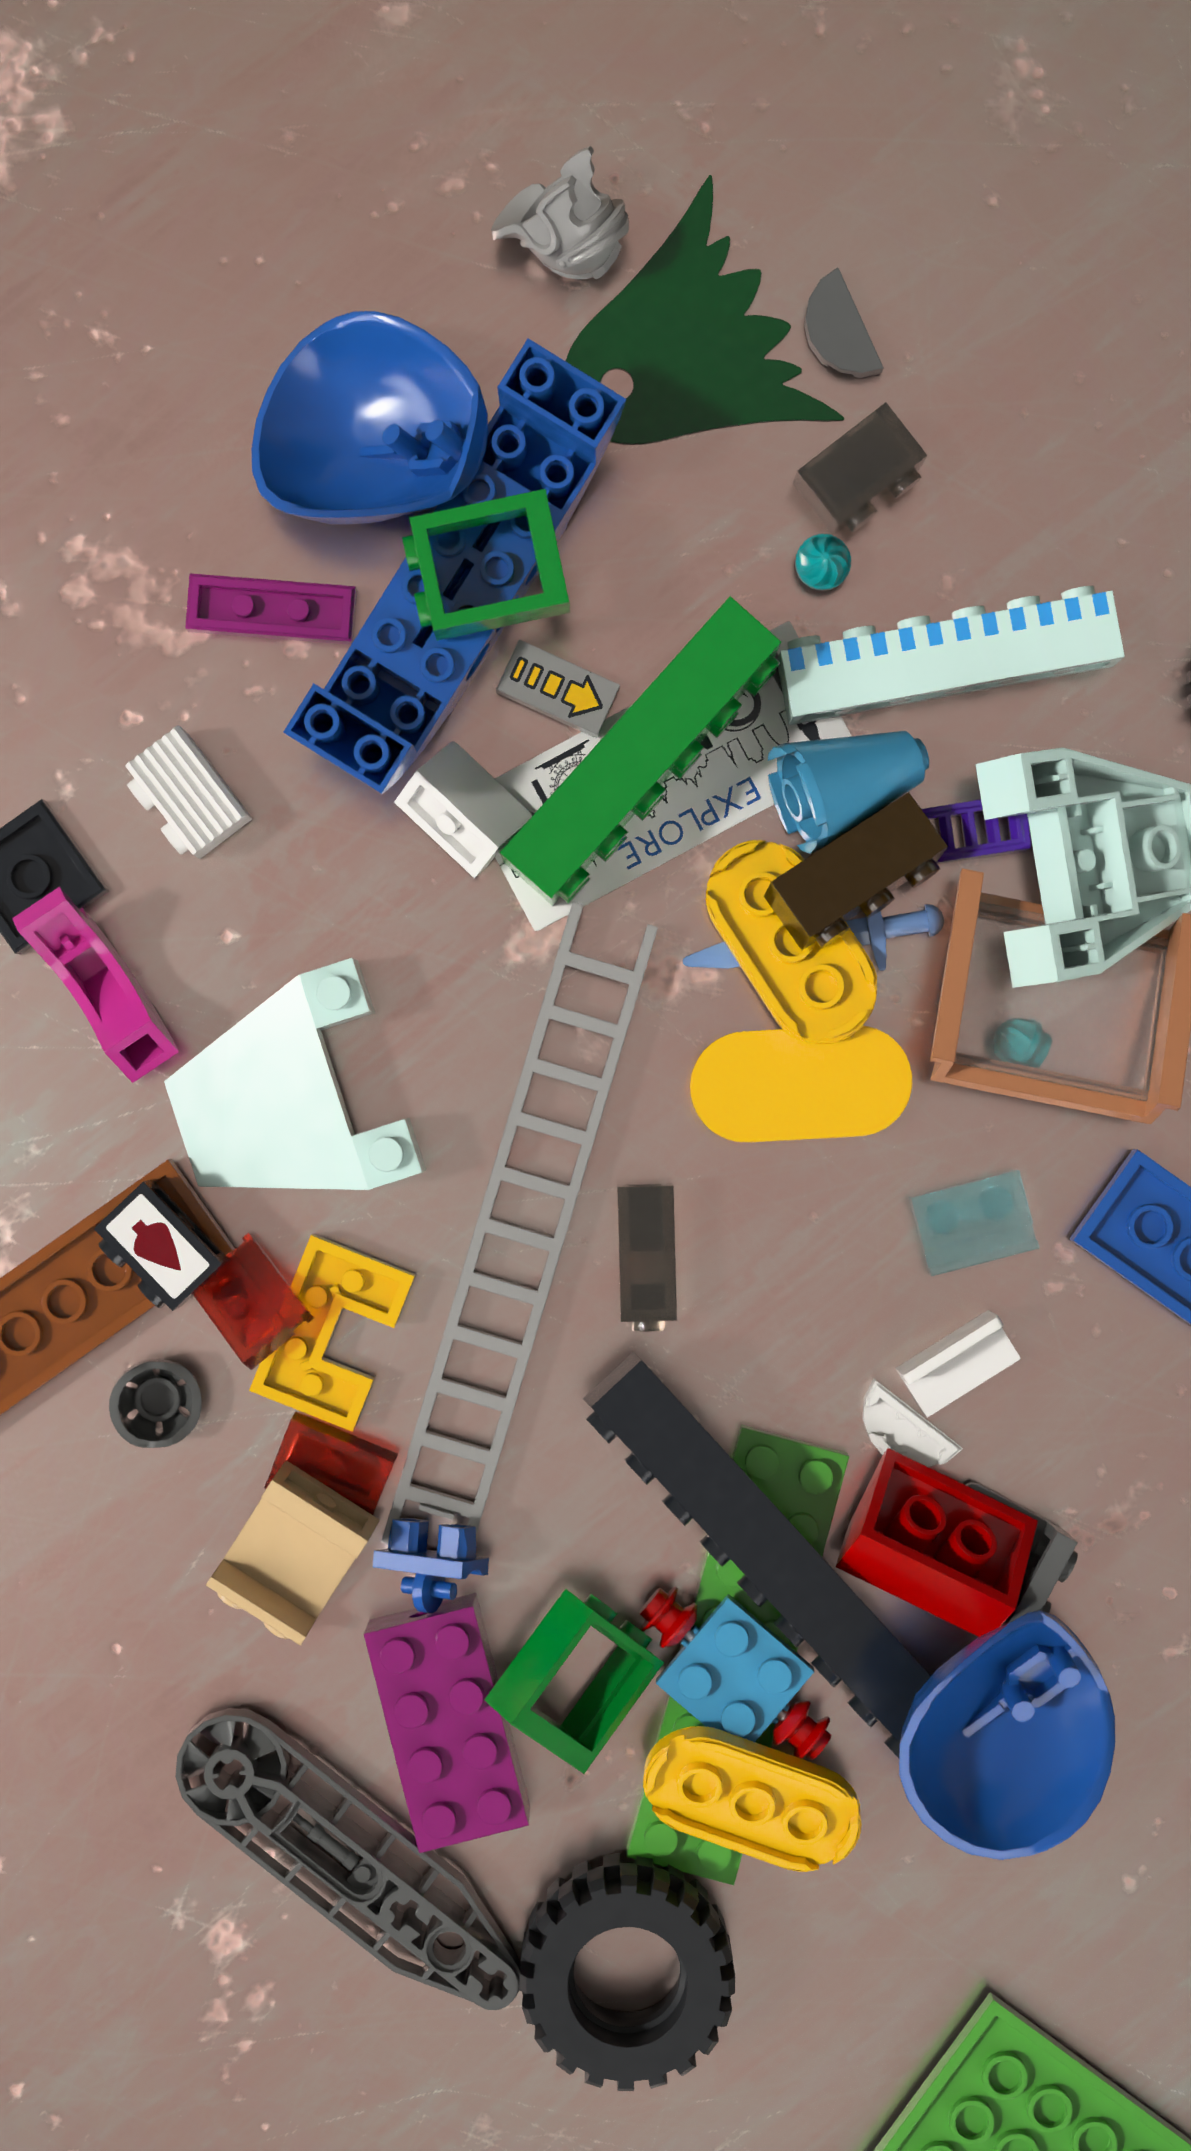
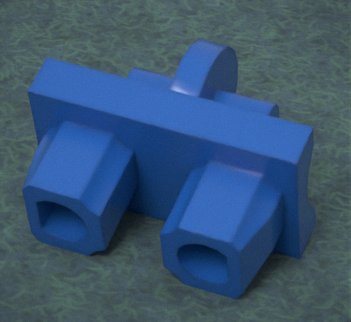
M414 1518L392 1519L388 1548L374 1550L373 1568L416 1573L415 1578L405 1576L402 1579L401 1591L402 1593L412 1594L414 1607L417 1611L432 1614L438 1610L443 1599L454 1600L456 1598L457 1585L456 1583L446 1582V1577L466 1579L469 1574L488 1575L489 1558L476 1556L475 1526L462 1524L439 1525L437 1551L427 1550L429 1521Z

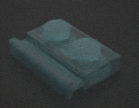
M1015 1169L909 1197L930 1276L1039 1249L1019 1170Z

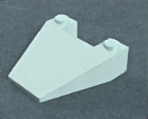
M1064 747L1019 753L975 764L984 820L1027 814L1045 919L1044 925L1003 932L1012 988L1061 982L1101 974L1178 920L1182 913L1191 911V784Z
M349 958L298 975L164 1081L198 1187L370 1190L426 1171L410 1118L355 1135L325 1045L322 1030L375 1013L358 960Z

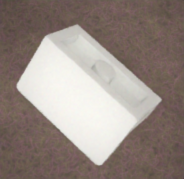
M450 742L422 765L394 801L397 806L474 878L490 864L504 844L519 832L532 817V814L456 742Z
M987 1310L895 1368L927 1418L1021 1359L1002 1329L1004 1324L997 1314Z

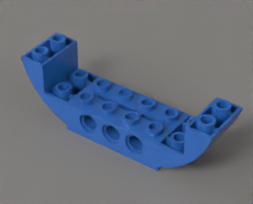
M528 338L497 387L500 406L488 424L486 451L478 472L469 486L452 500L438 505L434 512L546 489L556 541L558 542L610 443L624 409L626 398ZM526 516L429 536L445 614L522 598L538 575ZM406 557L325 688L323 689L313 683L283 732L381 794L391 788L404 775L434 737L448 715H451L505 628L500 627L437 641L432 625L421 627L414 593L425 591L420 569L409 571Z

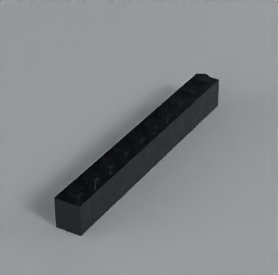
M632 1352L583 1398L594 1410L586 1420L608 1444L617 1436L632 1452L624 1461L646 1485L656 1478L669 1492L662 1500L666 1507L684 1526L692 1519L700 1525L707 1533L699 1541L701 1545L722 1567L730 1559L744 1573L737 1581V1584L759 1607L769 1600L781 1613V1616L774 1624L796 1648L806 1641L816 1651L818 1656L811 1664L833 1688L841 1681L850 1688L855 1696L847 1703L870 1728L878 1721L885 1726L892 1735L884 1743L899 1758L904 1722L916 1693L931 1676L650 1368Z

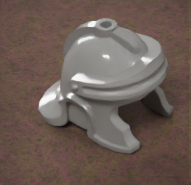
M589 146L575 153L563 165L560 171L561 177L549 186L532 184L519 192L501 211L491 231L493 240L505 238L520 239L521 247H528L546 267L560 276L570 279H588L592 277L599 279L611 268L621 252L622 246L618 240L629 231V217L625 211V203L622 199L611 200L608 194L600 193L594 188L592 176L594 175L595 167L591 159L594 149Z

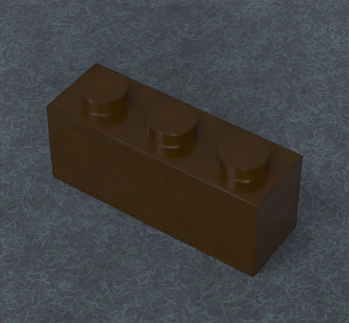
M908 792L771 881L764 894V898L801 950H804L816 941L821 948H824L849 930L845 922L863 911L865 916L869 918L894 901L895 898L891 892L908 881L911 887L915 888L940 870L936 862L948 846L910 792Z

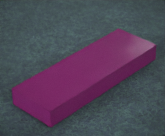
M190 573L185 629L188 632L351 645L354 639L357 588L356 586Z

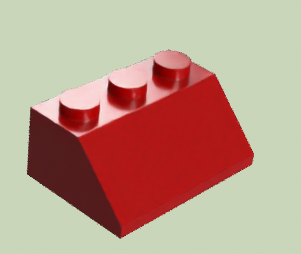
M887 1448L849 1523L835 1567L980 1637L999 1628L1016 1609L1038 1520Z

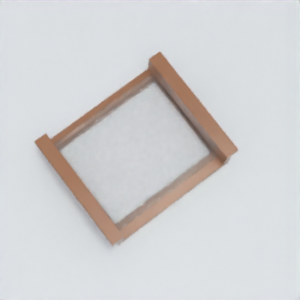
M962 868L959 875L930 1061L935 1062L931 1081L1150 1125L1165 1109L1178 1111L1181 1108L1191 1031V914L1182 913L1170 930L1163 929L1101 974L1061 982L1012 988L1003 932L1044 925L1043 907L1041 904L982 893L984 873Z

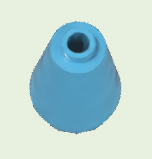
M907 731L783 743L773 747L768 753V761L777 758V772L768 775L776 810L787 833L791 834L798 831L806 841L797 845L800 850L810 854L827 846L920 785L924 781L925 770L929 768V756L925 745L919 738L914 739Z

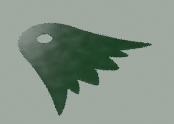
M711 175L703 183L688 210L662 246L628 285L584 327L567 355L566 362L600 383L603 375L614 368L623 369L631 375L633 390L626 398L621 417L610 440L612 442L644 444L714 428L756 422L844 420L841 414L825 403L782 384L802 373L800 367L786 361L764 359L765 355L787 335L791 325L778 318L762 315H744L758 291L761 282V270L746 269L722 276L718 275L728 255L730 237L726 236L707 246L713 208V181Z

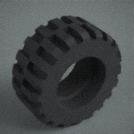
M620 1853L603 1855V1866L592 1869L591 1864L587 1860L573 1867V1875L569 1881L566 1882L563 1878L559 1877L547 1888L546 1901L537 1902L530 1915L529 1929L524 1932L519 1990L523 1994L522 2009L527 2024L535 2025L534 2039L543 2052H550L554 2049L556 2051V2065L569 2075L573 2074L577 2067L585 2071V2083L601 2088L604 2079L617 2081V2091H634V2081L649 2080L650 2088L653 2089L667 2084V2073L674 2069L678 2071L679 2075L684 2076L697 2067L695 2053L698 2050L703 2054H710L719 2042L718 2026H727L732 2012L731 1995L735 1994V1970L730 1938L726 1932L725 1921L718 1905L710 1904L707 1890L696 1879L688 1883L684 1880L681 1870L669 1864L663 1869L654 1867L653 1859L636 1856L635 1863H620ZM634 1927L650 1931L663 1938L676 1951L680 1963L679 1979L670 1993L657 2004L634 2012L613 2011L594 2003L576 1984L574 1963L577 1954L595 1936L611 1929Z

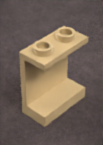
M286 1460L268 1485L260 1502L226 1556L210 1577L206 1586L217 1592L218 1597L228 1606L244 1609L264 1622L265 1627L275 1636L291 1639L301 1646L317 1617L354 1560L360 1555L380 1520Z

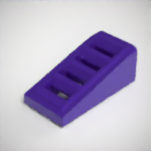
M981 799L922 809L929 820L938 819L940 836L948 846L936 862L937 864L1020 853L1031 849L1027 814L1008 817L1011 840L1001 841L998 818L984 820L987 843L978 845L974 814L983 813ZM961 816L965 847L955 848L951 818Z

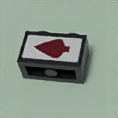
M153 1179L143 1181L94 1228L103 1238L98 1245L104 1254L121 1268L127 1263L142 1279L137 1284L140 1291L158 1308H162L165 1304L172 1311L181 1307L230 1260Z

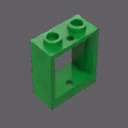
M546 489L409 517L413 535L402 537L409 571L420 569L425 590L414 593L421 627L432 625L437 641L570 613V602ZM526 516L543 593L445 614L429 536Z
M565 1588L484 1700L512 1726L585 1774L664 1662L646 1649L653 1639L625 1619L620 1628L612 1623L618 1614L591 1593L583 1602ZM590 1626H592L618 1645V1647L560 1725L533 1705Z

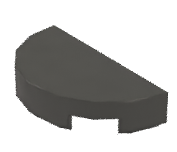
M837 267L820 279L809 297L804 321L808 345L826 367L831 366L841 373L853 374L857 378L881 374L884 367L843 276Z

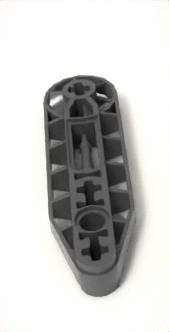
M228 1708L207 1715L190 1730L177 1755L175 1777L183 1800L197 1816L391 1971L471 2001L486 2010L505 2008L516 1998L519 1992L520 1959L461 1872L433 1850L419 1853L415 1836L269 1719L251 1710ZM236 1721L244 1722L242 1736L234 1735ZM198 1733H201L217 1745L210 1757L192 1742V1739ZM289 1753L302 1762L294 1773L289 1770ZM234 1759L240 1761L243 1765L241 1770L237 1769L232 1775L223 1769L225 1764H230ZM308 1768L345 1797L338 1807H335L300 1779ZM204 1773L206 1784L191 1788L189 1779ZM280 1795H283L291 1803L278 1814L272 1808L275 1806ZM229 1799L228 1811L225 1812L226 1802ZM352 1803L388 1831L387 1835L380 1842L344 1814ZM299 1809H303L306 1813H308L311 1817H313L316 1821H318L321 1825H323L326 1829H328L346 1845H348L360 1856H362L363 1858L361 1859V1861H359L360 1857L358 1855H356L353 1851H349L347 1848H345L342 1844H340L337 1840H335L332 1836L325 1832V1829L321 1827L318 1823H315L313 1826L305 1818L297 1813ZM292 1820L308 1832L307 1838L319 1844L339 1860L342 1866L291 1827L289 1824ZM246 1823L252 1825L245 1835L234 1827ZM258 1831L295 1859L289 1869L285 1868L252 1841ZM395 1838L432 1866L424 1876L420 1875L388 1849ZM302 1866L339 1894L332 1904L295 1875ZM439 1873L460 1889L471 1906L467 1911L432 1884ZM410 1899L417 1903L416 1909L409 1907L404 1913L397 1909L398 1903L405 1905ZM346 1901L382 1929L375 1939L339 1911ZM423 1923L428 1926L426 1931L421 1930ZM444 1932H455L464 1939L465 1944L458 1949L450 1950L442 1947L437 1942L436 1937ZM391 1936L423 1961L425 1965L422 1967L398 1958L384 1947L383 1944ZM477 1950L479 1951V1959L474 1957V1953ZM498 1969L504 1972L503 1979L499 1976L493 1977L491 1981L484 1978L485 1972L489 1975L495 1974Z

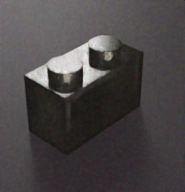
M885 402L801 467L796 473L793 485L833 536L846 526L852 533L877 514L878 510L874 507V504L889 492L896 499L911 489L922 478L918 470L923 465L927 454L887 402Z

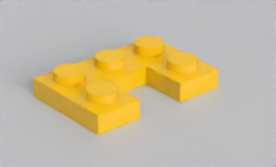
M312 1234L249 1391L353 1432L375 1377L324 1357L343 1308L394 1328L416 1274Z

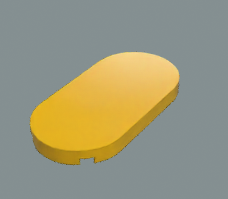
M750 840L740 843L726 851L717 860L707 883L706 906L715 929L775 1021L789 1035L811 1044H832L852 1036L867 1022L876 1002L877 975L872 961L850 927L845 934L824 948H821L816 941L804 950H801L764 898V894L771 881L804 861V858L790 847L774 842H766V840Z
M862 1026L852 1036L832 1044L803 1042L789 1035L783 1029L731 1033L715 1040L702 1052L692 1069L690 1078L691 1101L700 1119L717 1135L736 1142L855 1137L874 1134L890 1126L902 1114L907 1106L912 1090V1071L903 1049L889 1035L869 1026Z
M705 1726L682 1728L660 1739L651 1749L645 1761L643 1788L645 1796L652 1804V1811L660 1821L680 1832L792 1871L819 1870V1864H825L833 1860L834 1865L846 1858L854 1849L860 1837L862 1826L860 1803L856 1792L846 1779L833 1770L731 1733Z

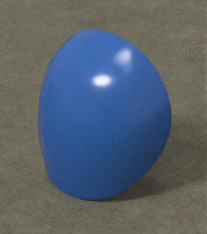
M354 311L337 316L320 325L297 344L278 368L266 391L256 418L251 448L252 473L259 493L274 508L280 511L330 525L381 522L420 512L448 502L470 485L480 468L486 451L488 413L480 386L469 368L448 346L424 329L400 317L377 311Z
M1039 1610L1026 1613L1010 1623L978 1637L939 1667L916 1693L904 1722L900 1740L899 1776L906 1797L922 1823L943 1841L967 1854L998 1860L1027 1857L1047 1851L1069 1839L1087 1822L1101 1801L1111 1773L1115 1750V1715L1112 1700L1097 1664L1080 1639L1065 1623L1055 1615Z

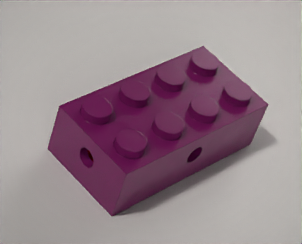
M473 1593L457 1597L454 1600L442 1601L438 1610L432 1614L419 1612L414 1608L369 1620L364 1632V1638L419 1853L529 1826L530 1803L510 1724L484 1700L498 1682V1677L477 1594Z

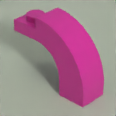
M60 887L12 918L18 932L52 968L70 991L91 1024L104 1053L132 1083L179 1052L161 1017L124 960L83 908L79 909Z

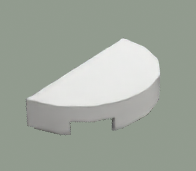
M873 1378L864 1396L862 1419L869 1440L882 1455L887 1448H890L930 1467L947 1463L963 1449Z

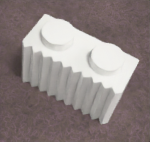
M179 725L174 727L169 733L164 734L161 739L155 741L152 746L146 748L143 753L138 754L135 759L125 765L134 777L133 780L127 783L128 788L147 811L156 806L168 823L160 829L180 855L190 850L195 857L201 859L252 820L250 814L196 743Z

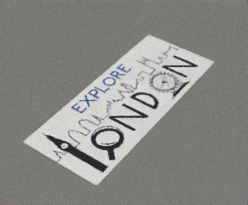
M789 621L770 631L781 641L775 658H778L781 650L788 649L789 641L799 638ZM777 667L774 676L755 697L746 691L738 699L742 704L738 710L739 714L718 738L710 732L700 742L704 746V749L701 751L702 755L681 779H678L673 773L662 784L666 789L663 794L664 798L643 821L634 815L624 826V829L628 831L626 835L628 838L611 858L604 862L597 856L586 869L590 874L589 882L569 904L560 898L552 906L503 862L500 852L510 842L508 840L495 858L534 931L537 932L569 915L572 902L586 906L774 805L768 775L777 772V758L768 761V753L773 747L783 743L849 737L851 734L842 717L838 716L788 725ZM631 706L608 717L597 738L580 732L498 776L495 780L533 816Z

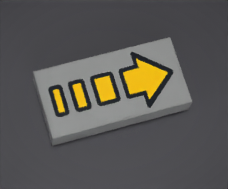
M519 639L496 688V693L597 738L617 696L620 685Z

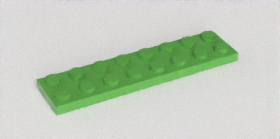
M741 1424L732 1459L823 1557L849 1460L848 1453ZM707 1551L693 1603L697 1604V1619L694 1625L700 1628L729 1594L797 1652L798 1647L796 1648L774 1624L781 1616V1613L769 1600L759 1607L737 1584V1581L744 1573L730 1559L722 1567ZM668 1695L655 1744L673 1731L686 1727L705 1725ZM772 1722L755 1742L771 1748L775 1724ZM643 1788L626 1850L627 1857L636 1859V1856L653 1859V1864L667 1867L669 1864L685 1873L734 1885L742 1853L667 1826L652 1811V1804L645 1796Z

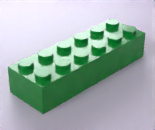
M730 596L501 850L500 855L503 862L552 906L560 898L569 904L589 882L590 874L586 869L597 856L604 862L608 861L628 838L626 836L628 831L624 829V826L633 816L636 815L643 821L661 802L666 791L662 784L673 773L678 779H681L702 755L701 751L704 749V746L700 744L703 738L709 732L718 738L739 714L738 710L742 706L738 699L746 691L755 697L776 673L775 669L780 664L775 656L781 641Z

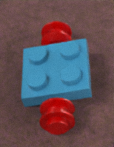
M676 1586L668 1593L661 1588L657 1589L639 1611V1614L645 1619L640 1630L643 1632L655 1627L662 1633L659 1644L661 1648L676 1645L680 1641L683 1648L656 1678V1684L706 1727L716 1728L755 1742L773 1722L775 1724L773 1728V1744L775 1746L788 1741L795 1747L793 1756L800 1759L805 1756L810 1761L814 1760L831 1739L832 1734L826 1730L830 1723V1718L826 1716L815 1721L809 1716L808 1713L811 1705L809 1700L796 1702L791 1706L788 1705L789 1701L815 1672L814 1667L729 1594L698 1628L694 1625L697 1619L696 1603L683 1608L675 1601L678 1591Z

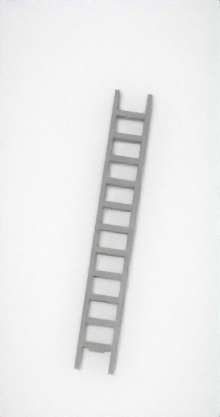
M572 902L381 1543L388 1544L392 1519L401 1518L406 1499L420 1503L418 1510L453 1520L455 1514L469 1518L468 1525L475 1526L477 1534L658 930L656 926L647 924L634 971L570 952L584 907L582 904ZM566 966L629 984L618 1024L554 1006ZM550 1019L613 1038L602 1078L538 1059ZM534 1072L597 1091L586 1131L522 1112ZM518 1126L581 1144L569 1185L506 1167ZM501 1180L565 1199L554 1237L490 1218ZM486 1233L549 1251L538 1290L475 1272ZM470 1286L533 1305L522 1343L459 1325ZM454 1339L517 1358L506 1396L443 1378ZM438 1393L501 1411L490 1449L427 1431ZM422 1446L485 1465L474 1502L411 1484Z

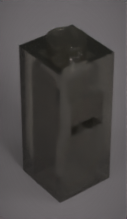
M672 1183L617 1185L621 1322H632V1331L665 1330V1321H677L674 1185Z

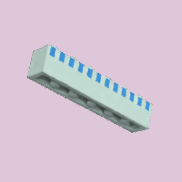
M1083 586L1062 592V600L1041 603L1039 596H1027L1007 602V610L986 613L985 606H972L952 612V620L931 623L930 616H917L897 622V630L876 633L875 626H861L844 631L842 633V640L822 643L821 637L817 635L791 640L788 642V649L781 650L777 658L780 662L778 671L788 725L1114 667L1125 655L1113 591L1095 593L1094 586Z

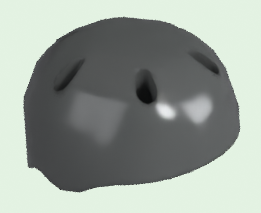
M161 1359L141 1361L124 1371L115 1382L109 1399L110 1418L116 1431L130 1444L141 1448L168 1447L183 1440L195 1428L201 1413V1392L196 1378L179 1363ZM154 1369H159V1373L156 1374ZM183 1379L186 1384L179 1385L177 1382ZM133 1382L137 1384V1387H128L126 1384ZM179 1407L188 1409L190 1414L185 1415L180 1411ZM137 1409V1415L129 1419L128 1413ZM160 1421L163 1427L162 1433L156 1431L157 1422Z

